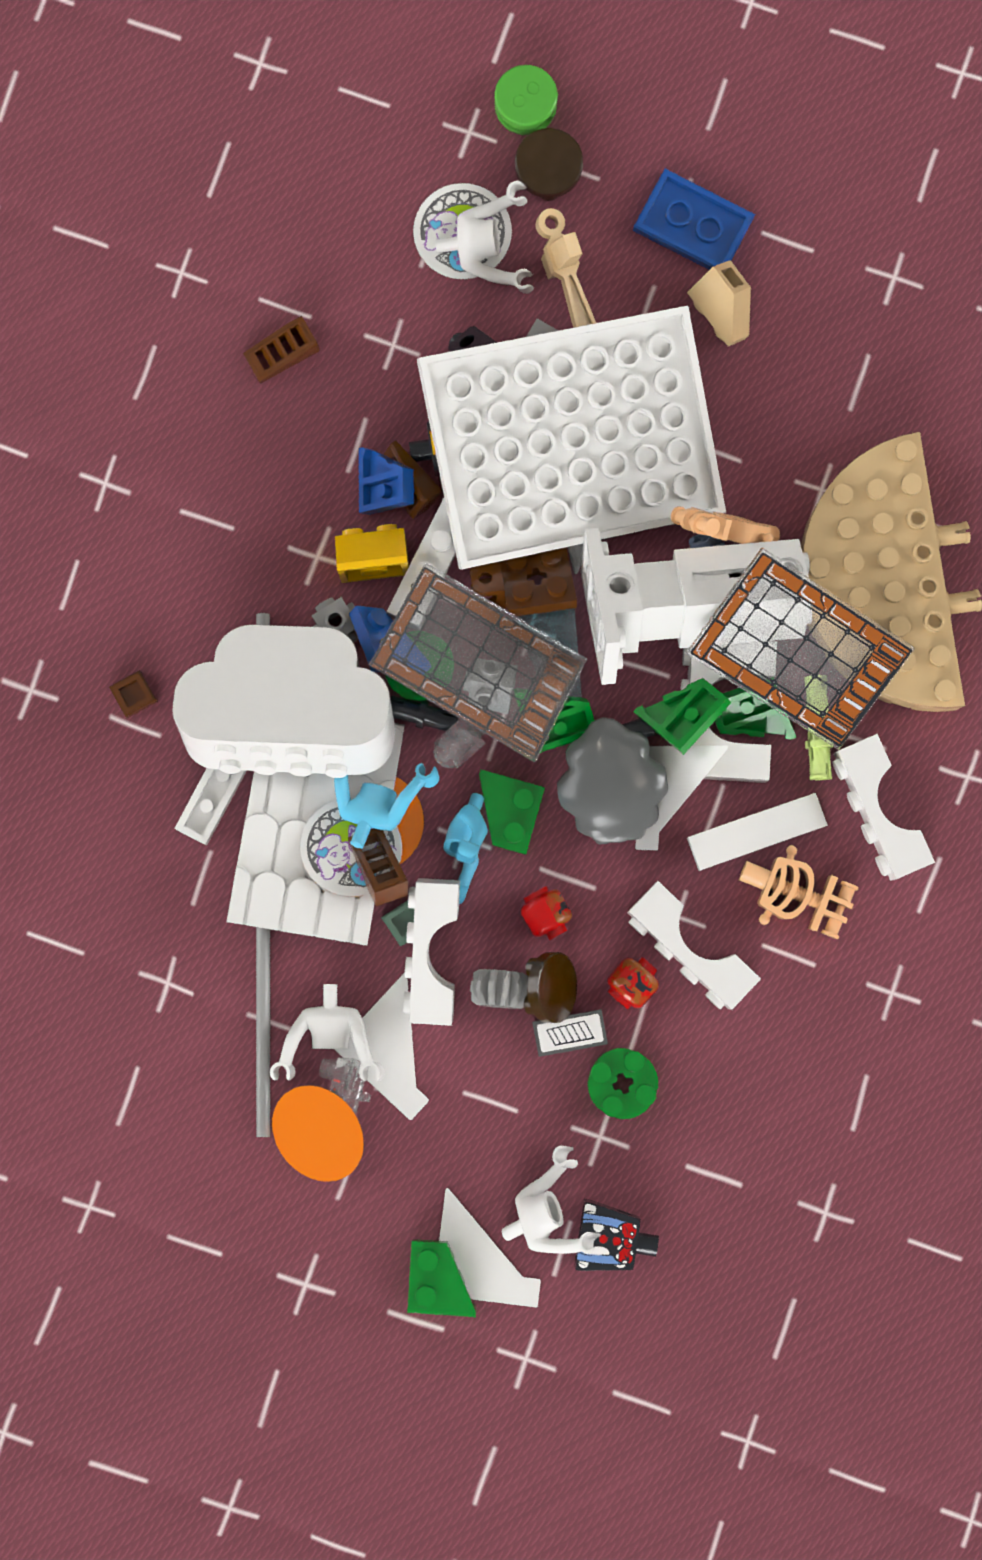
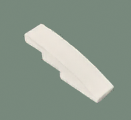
M814 793L688 837L687 840L700 871L828 825L817 795Z

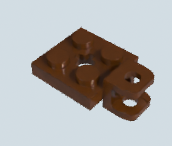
M566 547L480 565L470 569L472 597L493 610L507 609L508 618L577 608V598ZM484 575L491 577L479 580V578ZM535 575L544 577L540 585H535L533 580L528 579ZM480 596H492V597L489 598V599H482Z

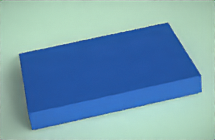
M664 169L639 215L633 231L710 270L713 266L729 260L732 261L755 214Z

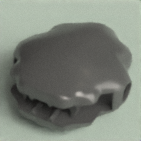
M601 717L591 722L581 737L571 742L565 750L568 770L557 781L560 805L575 817V825L578 832L591 837L599 845L641 839L647 829L658 821L659 809L657 804L668 791L666 769L662 764L650 757L649 741L642 733L629 730L612 718Z

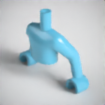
M423 763L418 764L415 768L416 776L398 797L396 792L390 788L373 783H363L360 792L351 800L348 774L342 778H334L339 814L343 820L357 824L350 844L356 848H364L371 828L384 831L394 830L401 822L408 806L422 787H434L439 782L440 776L437 768L433 767L432 772L424 776L425 766Z
M473 793L468 805L462 807L449 825L444 842V851L450 856L455 857L458 861L463 862V869L458 879L460 880L459 904H462L466 898L470 882L479 863L478 853L488 832L480 812L484 797L478 793Z

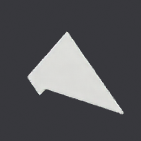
M650 746V757L658 761L666 769L668 791L657 804L659 809L658 821L647 829L641 839L636 840V850H658L659 832L729 749V746H691L684 755L673 746Z
M403 973L362 1020L373 1062H378L384 1068V1077L377 1081L375 1068L369 1067L367 1081L409 1120H412L428 1103L429 1099L416 1088L411 1023H409L410 1013H403L404 992H409L408 979L405 978V973ZM350 1033L349 1048L335 1049V1051L359 1072L362 1064L354 1045L352 1034Z
M446 1188L439 1241H448L470 1298L473 1300L538 1307L541 1280L522 1277L454 1194Z

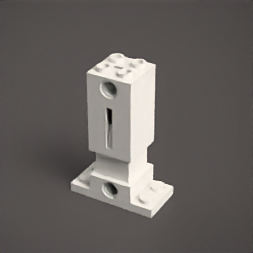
M599 528L585 529L581 577L601 684L616 683L617 669L623 668L622 653L638 652L639 642L677 638L679 648L694 647L762 552L802 577V580L805 579L816 586L815 581L809 580V556L807 553L802 552L800 540L792 539L674 550L673 560L634 564L632 553L609 555L607 542H601ZM763 575V576H764L765 578H767L768 580L774 581V580L770 579L769 577H767L766 575ZM761 578L752 592L749 593L747 599L754 604L758 603L770 587V583ZM776 582V585H778L794 597H798L797 594H793L792 592H790L789 590H787L786 588H784ZM774 586L771 587L759 605L762 609L781 620L794 605L795 599ZM801 599L802 602L811 607L809 603ZM745 600L731 621L738 626H742L754 609V605ZM800 602L797 603L784 620L785 624L804 635L806 623L811 622V609ZM755 609L743 627L744 630L764 641L769 639L779 625V621L762 610ZM729 623L715 644H729L737 633L738 628ZM780 625L770 640L799 638L802 636L785 625ZM740 631L731 644L755 642L758 640Z

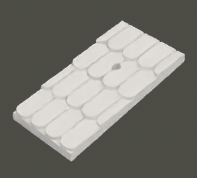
M395 723L393 751L382 767L367 774L348 775L349 791L352 799L360 792L363 783L385 786L394 791L404 724ZM254 771L227 922L361 945L368 944L374 909V901L371 895L348 897L331 893L314 882L301 860L300 839L305 824L319 808L336 801L334 777L323 773L296 776L290 772L262 775Z

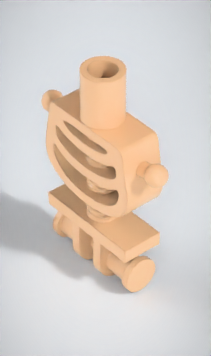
M681 506L675 507L671 512V521L674 524L681 525L682 528L694 533L711 536L723 541L730 540L745 544L779 541L780 538L778 527L757 523L739 516L715 511L710 513L694 507L685 509Z
M793 845L787 847L786 858L777 857L774 859L770 870L748 861L745 862L739 881L762 889L757 902L760 907L765 909L764 914L759 917L761 924H768L772 914L780 919H793L809 904V906L816 909L808 929L817 931L822 917L826 916L829 919L825 930L822 929L821 933L834 939H839L838 933L842 923L846 924L848 918L842 916L845 908L852 909L854 904L851 903L854 892L859 887L841 881L842 887L838 897L834 896L832 892L838 877L830 875L822 894H816V892H813V870L808 864L794 860L797 848ZM787 867H789L791 870L790 883L789 881L785 880L787 875ZM799 869L805 875V888L798 885L800 878ZM772 889V893L768 897L769 891ZM779 894L785 895L784 899L777 906L772 905ZM792 899L799 900L800 903L793 911L789 913L782 911V909L789 905ZM829 901L838 904L835 913L826 909Z

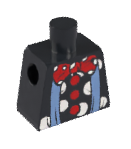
M584 1198L578 1239L586 1232L600 1233L601 1236L594 1240L593 1246L605 1247V1252L602 1255L577 1252L574 1263L575 1270H633L636 1254L656 1257L659 1235L639 1232L641 1219L637 1215Z

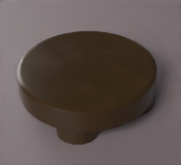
M554 128L536 130L526 136L517 149L515 172L518 180L526 186L525 189L528 192L546 201L555 200L557 197L571 191L578 183L582 174L583 155L581 148L571 135L562 130Z
M545 952L538 958H530L526 963L528 984L527 995L524 999L525 1012L529 1015H535L538 1020L545 1023H560L570 1015L576 1001L577 976L573 963L567 955L561 952Z

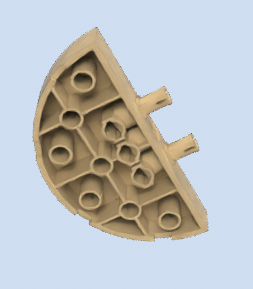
M920 432L885 441L869 449L843 469L828 486L813 509L805 526L801 548L802 552L807 553L809 556L810 569L808 576L810 581H815L817 588L857 613L858 616L860 615L874 624L876 628H880L912 649L911 654L877 699L918 711H956L965 706L951 614L979 612L982 609V600L975 601L981 597L978 589L948 594L946 591L939 549L941 546L968 544L971 537L970 532H966L969 529L967 521L937 526L935 523ZM811 605V608L819 613H823ZM812 610L811 622L806 623L809 631L812 630L820 619V615ZM825 614L828 619H830L840 627L844 628L845 630L847 629L843 625L839 624L838 622L827 616V614ZM824 618L821 619L811 635L816 639L819 646L830 652L844 636V631ZM850 631L851 634H853L863 642L867 643L868 645H872L866 640L859 637L858 634L856 635L855 633ZM846 635L834 651V655L854 668L857 667L869 651V647L851 635ZM823 651V652L825 653L824 656H825L826 659H827L828 653L825 652V651ZM872 651L869 652V654L866 656V658H865V659L863 660V662L860 664V666L858 667V670H859L860 667L863 665V663L866 661V659L869 657V655L872 653ZM834 657L828 659L833 667L848 679L853 672L852 669ZM854 673V674L851 676V678L849 679V681L852 680V678L854 677V675H855L856 673Z

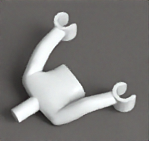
M520 181L511 182L507 187L506 195L459 214L457 217V236L436 239L437 253L458 250L460 265L463 270L490 282L516 286L523 293L528 294L534 289L532 285L521 286V281L524 277H531L533 275L529 270L520 269L512 273L481 263L487 257L499 256L500 254L497 221L495 219H483L491 217L513 204L517 206L525 205L527 203L525 197L514 198V195L518 190L525 189L526 186Z
M323 984V1006L306 1008L301 1012L286 1036L279 1062L270 1068V1076L273 1080L279 1079V1068L281 1066L285 1067L287 1071V1080H292L295 1076V1067L292 1064L294 1054L304 1033L309 1029L312 1036V1049H348L351 1033L362 1064L359 1071L360 1078L363 1081H367L369 1067L375 1068L377 1081L384 1077L382 1065L378 1062H373L365 1026L359 1011L355 1008L337 1006V984Z
M562 1145L556 1147L552 1155L554 1165L539 1179L522 1189L516 1196L515 1203L519 1220L502 1228V1235L505 1240L510 1241L524 1233L529 1249L537 1252L560 1254L583 1252L591 1255H602L605 1252V1247L593 1246L594 1240L601 1236L600 1233L586 1232L580 1239L549 1238L550 1233L556 1228L561 1227L564 1221L556 1196L547 1190L567 1168L573 1169L578 1165L577 1160H567V1155L570 1151H573V1147Z

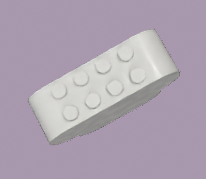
M245 625L238 627L222 638L217 646L214 662H205L190 668L182 675L175 688L173 700L175 723L190 757L206 768L220 769L222 772L231 774L239 773L240 770H249L262 775H272L276 772H290L296 776L323 773L330 777L342 778L347 774L362 775L379 769L387 762L393 751L395 722L388 688L382 678L376 673L360 668L354 644L349 637L336 629L272 625Z

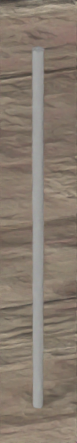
M256 614V625H270V614ZM256 927V1137H270V929Z

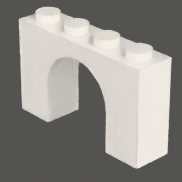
M770 640L768 642L769 646L776 650L777 641ZM759 641L733 643L729 645L727 650L746 664H750L763 645ZM722 644L718 646H720L721 648H726L728 644ZM715 645L712 646V647L716 648L717 650H719L720 652H722L721 649H719V648L716 647ZM693 647L683 648L682 665L688 666V679H682L681 690L686 688L688 684L702 678L711 685L730 678L692 655L690 652ZM764 647L753 662L752 667L767 677L775 676L776 652L768 647ZM725 653V655H727V656L730 657L731 659L735 660L736 662H738V663L741 664L742 666L746 667V665H744L743 663H741V662L738 661L737 659L733 658V657L730 656L729 654ZM749 669V670L752 671L753 673H755V674H757L758 676H760L761 678L765 679V677H763V676L760 675L759 673L755 672V671L752 670V669ZM710 728L692 745L729 746V749L704 779L758 783L769 781L771 745L729 742L715 735Z

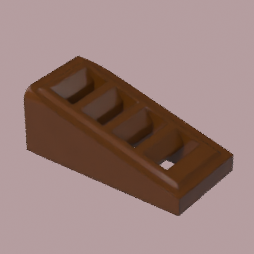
M300 316L243 354L261 384L320 350L305 320ZM297 333L300 334L305 343L301 347H299L293 337ZM285 340L288 341L293 350L289 355L281 344ZM272 347L276 348L281 357V360L277 363L269 351ZM261 353H263L270 365L266 370H264L257 358Z
M395 440L389 445L383 455L391 459L394 457L395 461L413 469L414 504L404 506L411 518L415 519L430 508L442 490Z
M374 828L370 830L364 847L376 842L380 846L364 852L362 849L350 844L353 836L348 837L353 855L376 906L399 899L408 894V880L383 830ZM384 855L385 857L380 860L368 863L369 860L377 858L379 856ZM388 868L390 869V871L377 876L374 875L377 872L386 870Z

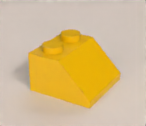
M386 524L376 527L377 531L363 533L361 528L343 530L342 535L335 536L336 565L341 582L347 583L405 576L409 568L404 528L397 529L396 524Z

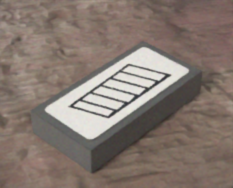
M602 1009L572 1014L560 1023H545L540 1020L532 1022L539 1057L608 1044Z

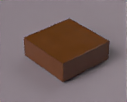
M140 670L109 687L126 718L158 702Z

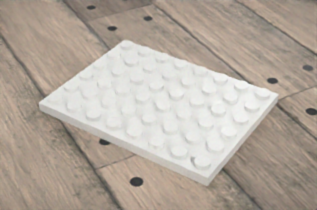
M688 306L417 358L459 569L583 544L585 529L599 528L601 539L671 525L674 524L671 521V512L677 506L684 507L685 509L694 507L713 513V511L726 513Z

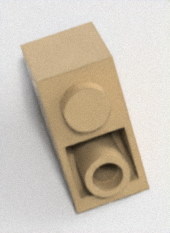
M731 260L713 266L687 293L694 301L695 308L713 326L717 337L729 347L745 340L749 336L751 287Z

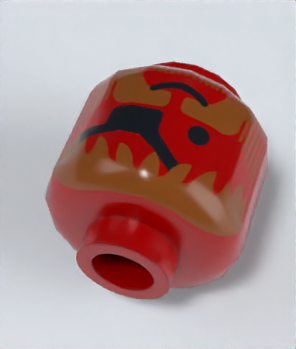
M545 886L523 898L525 904L521 907V914L535 937L547 935L548 939L551 940L568 931L565 924L571 920L572 912L559 890H549Z
M627 957L608 976L607 983L610 989L607 992L627 1010L631 1006L640 1009L659 988V982L654 977L658 970L643 957L638 962L633 958Z

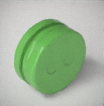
M519 65L506 71L499 79L495 88V112L500 123L509 131L519 135H529L536 130L548 127L554 119L557 110L558 92L556 84L546 71L537 66Z

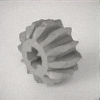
M479 969L473 973V980L470 985L471 1001L476 1005L486 1007L524 1008V999L527 995L528 976L516 971Z

